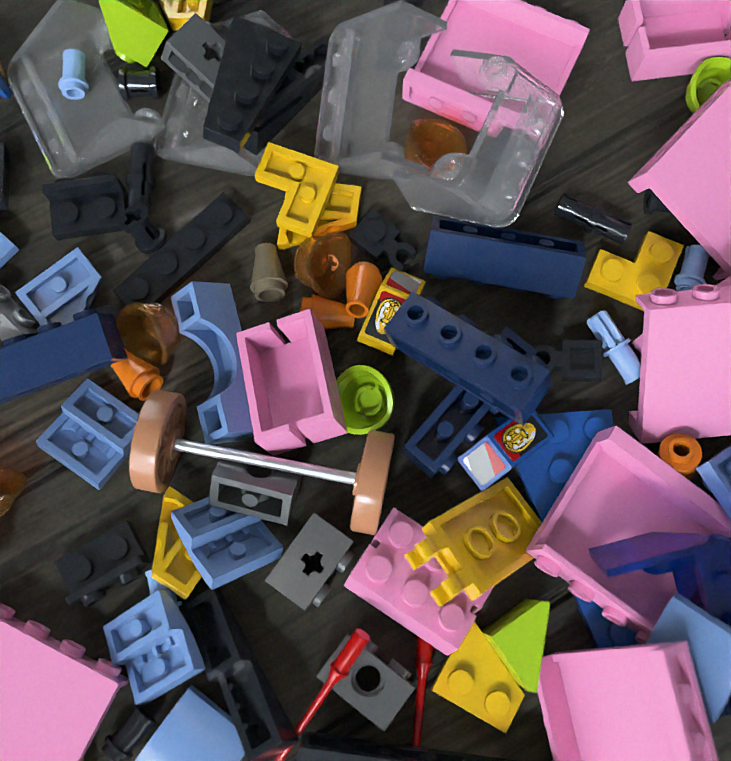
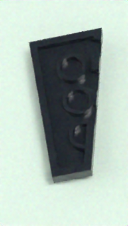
M233 14L203 125V139L240 153L300 56L302 43Z

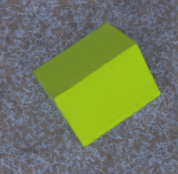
M525 599L484 628L482 633L516 683L529 692L537 693L550 602Z

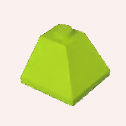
M98 0L115 53L130 64L138 62L147 67L168 32L158 4L152 0Z

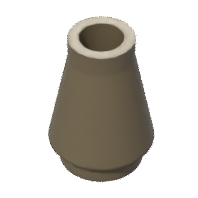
M271 243L259 244L255 247V260L250 289L255 293V298L259 301H278L285 296L288 283L277 254V247Z

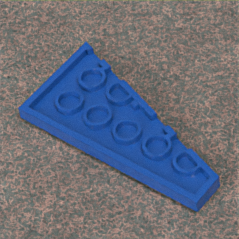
M611 409L538 414L554 433L555 437L515 467L523 482L525 493L534 513L541 522H543L596 433L613 427ZM495 417L493 422L496 428H498L510 418ZM574 595L578 604L577 608L595 648L641 645L636 641L635 636L637 633L627 626L621 627L612 623L602 615V607L593 601L587 602Z

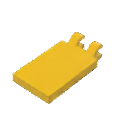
M507 477L429 521L422 528L427 538L415 545L416 548L404 556L414 570L435 557L449 576L441 582V585L430 591L439 607L446 604L462 591H465L471 601H473L534 559L525 550L542 522Z

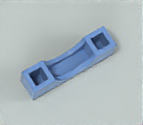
M192 281L171 296L179 333L193 339L204 349L214 370L213 390L208 399L197 406L205 444L244 441L254 436L236 336V333L242 330L231 286L228 283Z

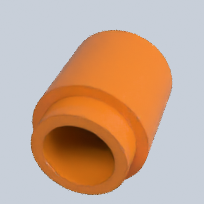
M675 433L667 436L661 442L657 457L691 481L696 474V468L700 464L702 449L693 437L683 433Z

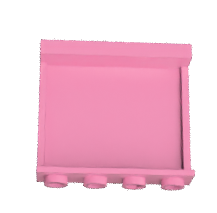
M449 0L414 69L409 68L403 79L402 99L492 138H495L505 127L530 146L536 148L579 57L590 29L574 20H567L548 12L540 6H533L521 0Z
M731 79L722 83L628 182L637 193L650 188L718 263L720 269L713 275L715 280L731 276Z
M710 284L695 285L692 290L676 291L669 288H658L652 290L651 294L636 295V302L644 309L638 410L629 411V427L641 444L662 442L667 436L675 433L687 434L694 439L731 435V286L717 287Z
M613 426L596 433L525 551L537 559L535 565L540 570L553 577L560 576L570 584L568 587L569 591L575 596L587 602L593 601L602 607V615L618 626H627L637 633L635 639L642 645L646 644L657 621L675 593L680 594L689 601L691 600L723 538H731V520L716 500L618 426Z
M0 603V761H82L119 689L128 684L129 678L120 674L122 670L120 666H113L111 661L99 658L98 662L84 655L86 649L80 644L68 639H63L60 642L50 637L49 633L51 630L48 627L32 620L24 623L13 617L15 614L14 609Z
M687 641L560 651L542 656L538 695L553 761H718Z

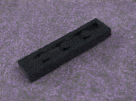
M223 192L118 285L113 292L142 321L158 306L157 304H153L155 306L149 305H152V303L161 304L250 223L249 216Z

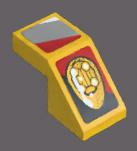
M391 267L379 287L357 341L393 356L396 348L391 346L384 328L412 291L421 296L426 281Z

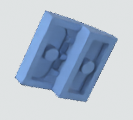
M87 378L61 405L63 413L36 440V443L43 451L100 490L130 453L133 433L139 414Z
M210 497L171 511L172 521L184 547L211 590L282 557L284 547L261 521L262 519L209 505Z
M165 590L156 591L103 626L113 666L126 665L136 705L147 704L206 669L187 622Z
M675 593L657 621L646 644L687 641L709 725L712 726L720 717L731 696V627L685 597Z
M191 685L153 734L135 761H240L245 752L232 717Z

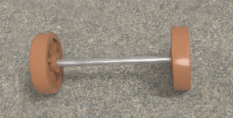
M156 389L145 400L135 425L130 449L129 475L134 488L155 493L165 491L174 477L181 453L187 452L354 485L353 495H355L350 529L370 535L377 534L395 439L394 434L370 430L366 439L362 463H358L357 472H350L184 440L187 425V404L184 396L181 393Z

